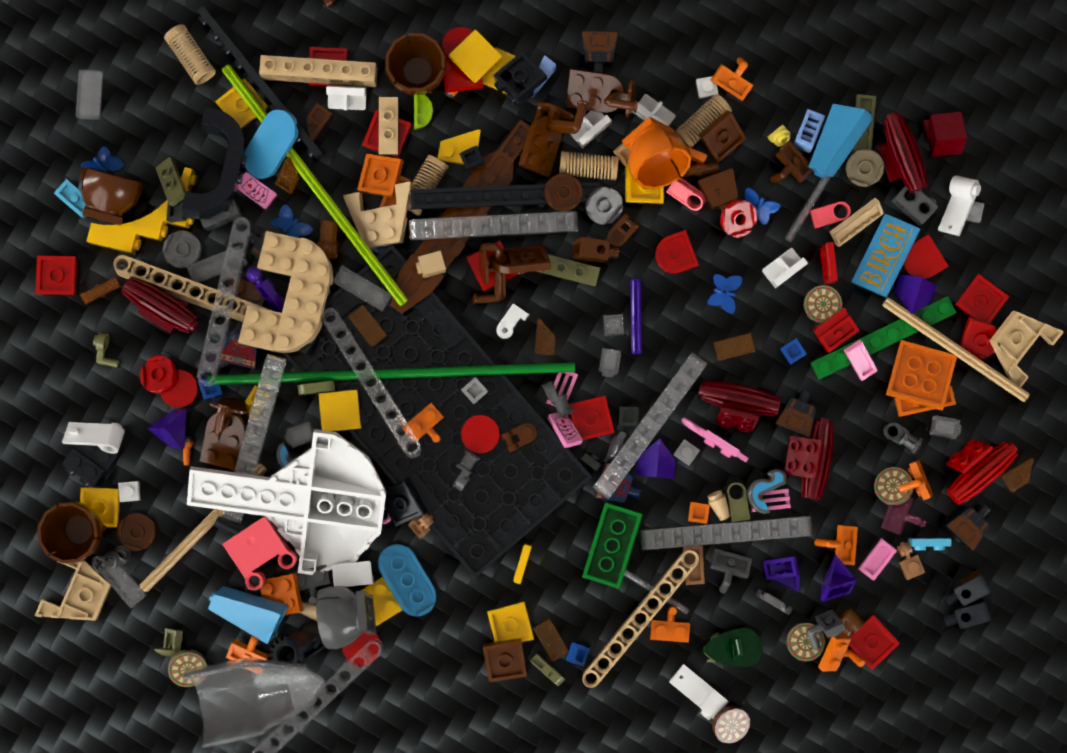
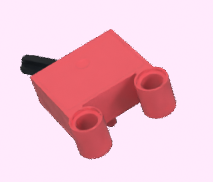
M221 516L216 519L215 527L234 536L222 545L246 579L245 584L249 589L258 590L264 585L266 581L264 573L255 569L279 554L278 563L284 569L292 568L297 563V553L289 548L282 535L277 531L276 526L265 516L246 529ZM285 554H289L293 558L291 564L284 562L283 557ZM252 576L259 577V585H255L251 582Z

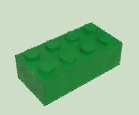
M608 503L604 504L583 572V578L621 589L643 514Z

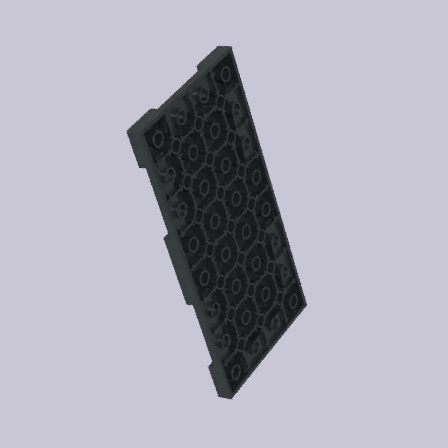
M390 245L376 258L396 283L399 271L407 261L393 245ZM369 265L365 266L326 300L321 320L323 324L308 355L300 350L283 353L298 372L496 365L434 292L403 314L390 306L392 295ZM505 375L334 381L335 391L331 392L358 390L361 429H351L349 432L394 484L407 478L409 479L425 507L426 513L429 516H433L434 523L430 525L431 528L474 578L478 577L592 478L570 450L563 446L557 435ZM476 377L488 390V393L473 404L461 389ZM310 381V382H308V384H310V383H317V382H325V381ZM432 403L444 417L433 427L441 437V440L438 443L433 442L432 438L426 433L414 443L402 427ZM473 416H488L496 422L499 428L500 437L498 443L487 453L479 454L472 452L465 447L462 441V427ZM525 423L534 425L537 430L536 438L532 442L509 453L508 445L505 440L503 441L501 435ZM517 434L512 436L515 443L520 441ZM465 450H468L481 459L473 466L469 481L464 489L460 491L453 486L460 472L463 471L456 467V464L461 462L465 456Z

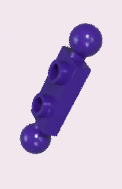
M257 267L249 268L246 274L248 280L256 283L254 285L273 311L282 313L285 299L278 295L271 281L262 279L260 269Z

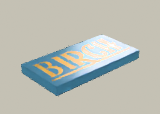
M884 214L852 279V283L887 298L920 232V228Z

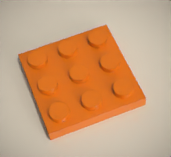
M901 340L886 395L943 411L957 356Z

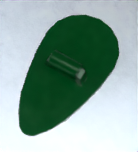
M734 629L709 640L703 647V653L718 663L737 667H749L755 665L760 660L762 643L758 635L751 629Z

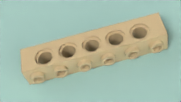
M261 55L259 74L263 80L376 87L378 69L376 63Z

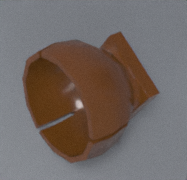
M408 33V41L406 34L393 41L385 56L386 75L396 89L408 95H432L433 90L439 86L446 74V55L439 43L423 33Z
M83 166L79 175L78 187L85 203L82 215L121 226L122 215L138 203L142 194L143 182L117 174L113 176L110 172Z
M63 501L57 503L44 513L38 525L39 544L46 555H50V558L58 562H82L95 553L103 538V532L107 527L102 524L103 522L93 508L78 501Z

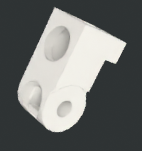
M512 304L497 326L496 332L498 336L502 339H509L513 335V329L519 320L526 321L529 314L515 304Z

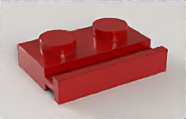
M841 308L812 329L828 353L860 331L845 308Z

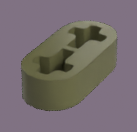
M334 381L298 385L299 395L335 391Z

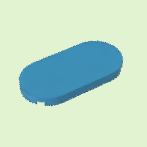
M273 110L269 112L247 146L244 155L247 156L245 167L253 177L265 179L273 176L298 137L296 125L298 123L294 115L289 111Z
M400 544L390 545L385 548L378 558V569L401 609L411 616H422L429 613L436 602V590L413 551Z

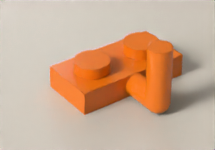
M739 57L736 61L739 66L735 72L721 64L711 78V81L743 101L753 87V84L741 77L748 67V63L742 57Z
M430 403L402 429L414 443L426 433L432 438L433 442L438 443L441 437L433 427L444 417Z
M920 460L911 462L908 471L911 478H915V480L899 485V491L902 493L916 488L918 496H922L923 500L931 498L933 493Z
M838 525L836 540L815 539L814 544L820 547L836 548L835 554L844 565H855L858 527Z
M669 606L667 621L651 620L650 640L689 643L690 623L676 622L675 614L677 609L674 606Z
M252 635L248 645L234 639L226 658L261 674L269 655L255 649L259 639Z
M838 635L831 637L818 668L822 672L837 671L843 657H849L859 667H862L865 661L852 649H848L851 641L850 637Z

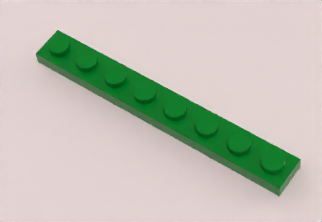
M947 296L913 314L931 326L956 314V311ZM899 319L858 340L863 342L869 355L919 332V330L904 320ZM858 340L811 362L810 364L818 380L851 365L844 349Z

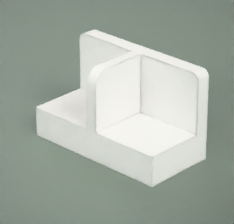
M328 85L326 87L328 108L365 110L367 87Z
M647 94L639 101L637 111L634 112L632 110V113L643 121L650 116L667 126L675 118V114L662 106L663 102L660 101L658 103Z
M590 111L584 116L578 133L570 135L583 149L605 130L612 120L608 115L604 116L602 112Z
M790 248L766 266L762 272L774 288H777L807 265L808 262L804 257L801 259L794 249Z
M371 561L332 565L334 586L348 587L374 583Z

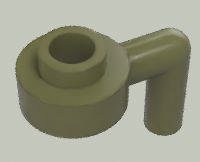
M100 332L98 335H95L93 340V346H96L97 350L96 362L118 368L119 360L104 357L109 343V333Z

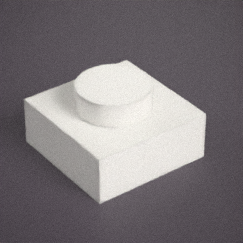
M713 76L696 79L699 99L709 98L718 94L717 84L711 81Z
M139 481L118 483L120 502L141 500Z

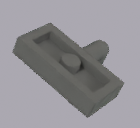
M715 548L710 569L725 573L723 583L719 588L721 593H726L733 575L745 579L748 578L752 559Z
M326 565L316 567L318 571H315L313 575L301 574L298 571L289 573H296L300 591L309 589L310 604H315L317 601L318 593L316 587L331 583L329 571H324V573L320 571L327 567Z
M831 609L815 616L817 625L808 628L807 635L813 650H818L821 647L816 633L823 631L829 638L838 636L846 629L843 622Z

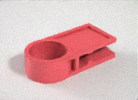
M681 177L673 182L666 192L691 210H700L706 202L705 194ZM690 196H697L700 199L701 204H694L691 201Z
M837 202L810 211L815 229L844 221L851 213L849 205L845 202ZM842 205L846 208L847 215L845 218H837L835 216V206Z

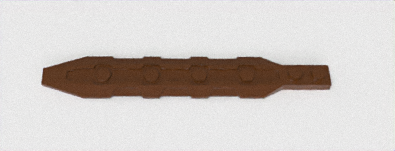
M520 120L499 150L482 157L485 164L471 171V175L463 187L509 186L513 180L514 161L524 148L530 126ZM491 207L447 208L437 223L433 224L427 232V237L414 255L412 254L399 271L396 284L408 301L400 306L392 296L390 306L403 314L429 296L443 278L444 273L423 278L422 273L418 274L415 264L418 262V257L441 251L447 269L454 258L458 257L465 243L477 226H480Z

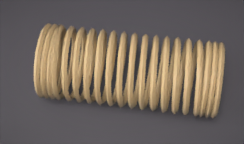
M177 25L165 34L164 39L170 45L181 64H183V67H185L196 85L202 84L212 78L216 71L208 62L209 60L206 59L207 57H205L203 51L195 43L185 25Z
M715 94L709 99V102L707 101L704 106H701L699 111L697 110L694 115H691L689 120H686L674 132L683 140L686 146L692 148L701 139L698 136L702 132L699 126L704 131L727 110L732 112L731 107L719 94Z
M562 151L559 174L566 173L567 168V174L570 171V175L572 176L573 173L575 177L577 170V177H579V172L580 177H582L584 169V178L586 177V171L587 178H589V174L590 178H592L594 170V179L596 178V173L597 179H599L601 169V180L604 172V180L607 175L608 180L610 178V180L616 181L619 157L611 156L610 159V156L607 157L605 155L603 160V155L600 158V155L596 156L595 154L593 158V154L590 156L588 153L586 159V153L583 157V153L579 154L578 152L576 157V152H574V155L571 152L569 158V151Z
M428 155L425 159L426 162H424L418 171L419 173L413 179V183L422 189L437 188L435 185H438L437 182H440L442 179L440 176L443 177V174L449 168L441 160ZM408 207V211L418 216H420V214L423 211L422 209L411 210L410 207Z

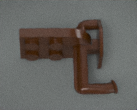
M571 68L566 107L577 109V102L583 100L588 102L586 110L608 113L620 108L626 109V117H630L632 110L636 112L638 106L637 100H635L636 78L632 77L629 88H625L623 82L613 74Z
M583 100L577 102L578 108L574 122L559 120V117L573 119V114L558 106L538 102L535 118L530 126L518 165L549 178L561 142L562 133H578L588 102Z
M495 243L481 244L479 249L480 274L484 284L488 285L489 272H493L494 294L477 295L474 293L472 304L503 301L506 297L505 273L524 274L531 271L543 272L550 270L551 262L544 246L501 249ZM486 252H494L491 254L490 259L487 260Z
M213 398L210 401V406L217 408L218 411L207 422L200 462L237 471L246 433L245 422L239 414H247L250 411V406L238 398Z

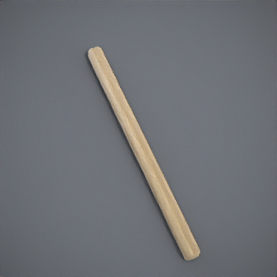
M887 298L884 301L883 307L1021 401L1025 402L1030 395L1027 391L914 314H911L892 299Z
M260 463L249 475L263 476L267 468ZM214 509L139 585L144 592H148L214 525L216 519L219 516L222 517L227 511Z

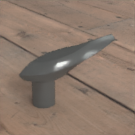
M624 430L613 438L609 445L608 453L603 460L604 462L612 459L621 449L626 437Z

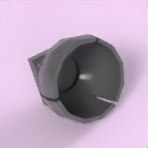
M329 586L318 590L316 617L322 643L327 649H340L349 646L363 633L368 635L377 634L373 595L364 590L356 591L355 593L345 586Z

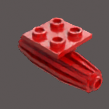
M976 439L967 442L961 451L953 454L950 460L946 462L948 467L961 472L947 489L948 496L957 505H961L980 494L1000 477L1018 456L1016 453L1018 451L1017 447L1012 442H1003L994 448Z

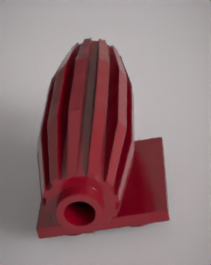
M897 112L888 114L886 120L883 121L887 143L877 146L888 180L893 182L902 179L910 193L928 187L926 168L914 135L902 114H897Z
M130 277L124 284L121 291L122 294L140 308L138 314L169 333L174 328L185 333L194 332L199 324L197 322L198 317L187 308L190 302L168 295L154 285L134 277Z
M705 381L704 384H700L698 395L702 396L701 400L721 407L715 424H720L719 426L723 428H738L741 432H753L759 420V416L756 415L777 416L781 397L764 390L731 382Z
M819 418L818 421H814L810 438L790 436L784 472L787 475L802 477L801 497L817 500L822 498L829 478L834 448V424L830 423V419Z

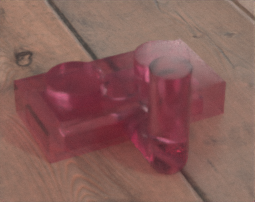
M909 498L903 504L889 505L881 528L901 535L906 521L919 527H924L925 521L909 514L914 501L913 498Z

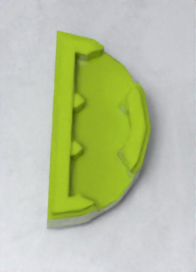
M414 95V130L428 125L433 116L432 102L425 95Z

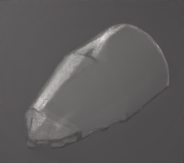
M241 658L187 670L183 675L184 681L192 679L198 693L204 726L203 748L256 737L266 733L273 726H278L285 719L293 717L314 705L319 693L325 686L324 677L306 664Z

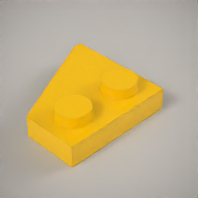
M481 130L471 131L440 141L438 159L446 163L464 165L459 153L476 145L479 147Z

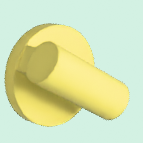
M781 125L767 137L776 146L781 147L789 141L791 134L784 125Z

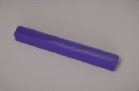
M631 279L632 354H641V280Z

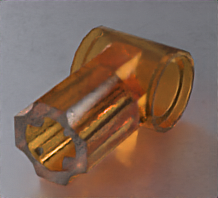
M325 220L321 221L320 241H318L317 246L325 252L328 259H337L338 224L336 221Z
M852 608L847 609L840 616V620L843 622L846 630L839 635L849 636L851 633L854 634L865 623Z

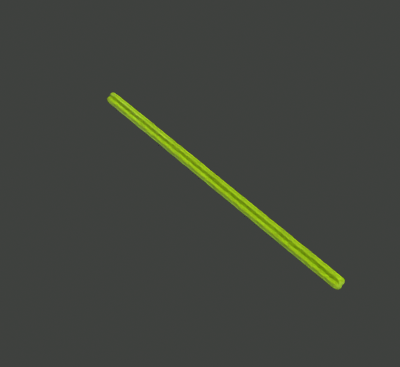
M226 65L222 68V72L262 123L267 113L230 65ZM292 147L287 154V158L400 306L404 305L408 301L407 297Z

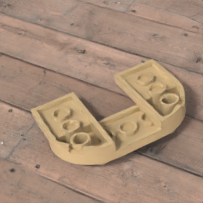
M266 231L257 268L263 271L291 276L282 313L247 305L238 343L279 353L295 352L311 343L320 332L329 288L333 284V269L325 252L314 242L302 237L297 238Z

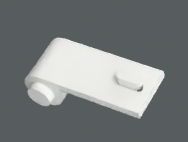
M955 175L949 187L952 196L938 231L960 236L974 200L981 191V185H979L978 180Z
M69 422L62 443L94 445L104 452L116 454L120 448L125 430L118 423Z
M684 664L669 681V683L702 709L700 713L708 720L714 719L717 713L720 714L722 709L729 703L726 698Z

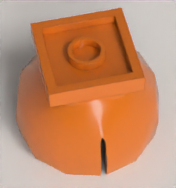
M650 116L622 140L624 146L631 149L628 159L630 173L641 187L656 189L668 186L679 180L680 176L683 177L690 168L691 154L683 140L674 132L673 128Z

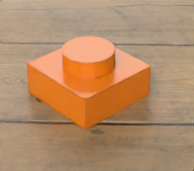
M690 502L687 521L707 524L710 505Z

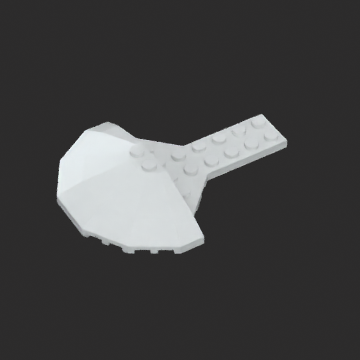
M314 429L312 448L271 477L191 466L187 505L265 516L269 521L273 522L278 528L277 531L287 542L289 541L293 545L295 551L300 556L298 573L313 575L315 571H318L316 570L318 566H327L320 570L324 573V571L332 570L333 564L356 562L359 556L369 548L374 539L381 534L386 490L369 456L337 432Z

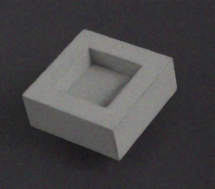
M974 202L966 221L980 223L984 204Z
M476 377L461 389L473 404L488 393V390Z
M683 439L673 456L689 466L700 450Z

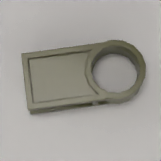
M731 483L726 489L731 522L750 519L746 489L741 483ZM733 485H739L743 489V495L740 499L731 498L729 490Z
M538 653L530 659V662L558 687L565 680Z

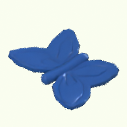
M105 146L99 151L98 158L94 157V161H86L81 164V168L85 166L109 172L107 169L115 171L124 167L122 160L111 156Z
M746 188L744 194L746 201L755 207L760 222L764 225L767 224L770 213L778 211L781 205L775 201L764 202V197H761L759 200V195L753 189Z
M284 205L280 209L279 218L271 221L273 226L283 229L284 233L287 232V235L299 238V236L309 235L313 231L309 224L297 223V218L292 221L293 213L288 205Z
M715 274L713 279L717 287L714 289L716 293L711 295L708 304L712 306L721 305L723 310L733 314L736 306L730 296L734 297L736 293L731 291L738 289L742 283V277L730 276L726 279L722 275Z

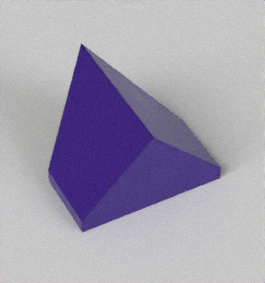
M899 274L894 293H896L908 311L913 314L931 304L936 285L921 277Z
M173 410L147 427V429L169 447L185 449L186 410Z
M661 439L637 456L636 475L674 479L676 460Z
M836 554L822 581L820 597L822 602L850 594L857 581Z
M789 555L763 561L767 580L774 581L799 592L800 575L795 556Z

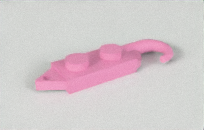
M685 417L682 418V423L702 436L705 439L704 443L710 447H719L721 454L728 458L731 456L737 457L744 462H747L749 459L740 453L739 449L709 430L703 429Z

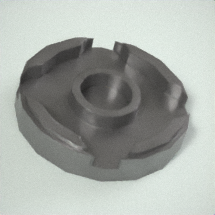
M602 186L596 188L589 194L586 200L585 208L587 215L592 221L600 225L615 222L623 211L621 195L610 187Z
M177 231L170 234L164 241V257L169 264L176 268H190L201 257V243L191 232Z
M758 589L756 596L788 615L791 613L792 607L788 606L786 609L785 603L768 593L762 595L764 591Z

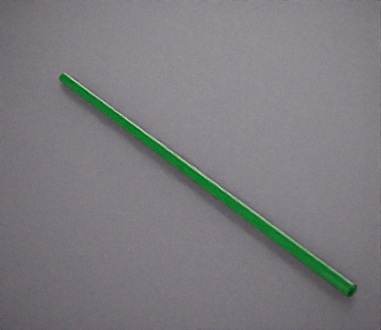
M575 362L208 375L207 384L226 385L575 372Z

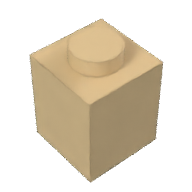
M441 251L419 256L418 262L415 263L418 274L422 273L423 278L446 272Z

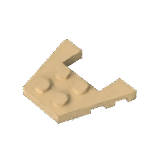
M413 182L395 184L396 205L364 211L362 193L356 192L343 195L359 235L369 249L403 242L408 219L406 215L408 207H410L409 190L414 188Z
M1012 311L990 339V343L1008 379L1022 387L1029 377L1017 366L1019 361L1039 335L1048 344L1054 345L1063 334V331L1019 312Z
M85 560L77 563H62L76 569L61 606L41 599L35 616L96 621L112 584L99 572L95 571Z

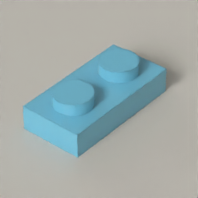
M66 179L54 194L85 219L86 216L82 215L85 203L80 191Z
M908 538L910 546L914 547V550H926V547H934V550H945V546H951L950 538Z

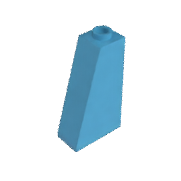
M838 104L832 105L809 164V168L814 171L816 176L825 178V176L833 177L873 120V116L866 109Z
M222 586L218 591H214L209 598L211 603L208 609L268 644L276 635L289 606Z

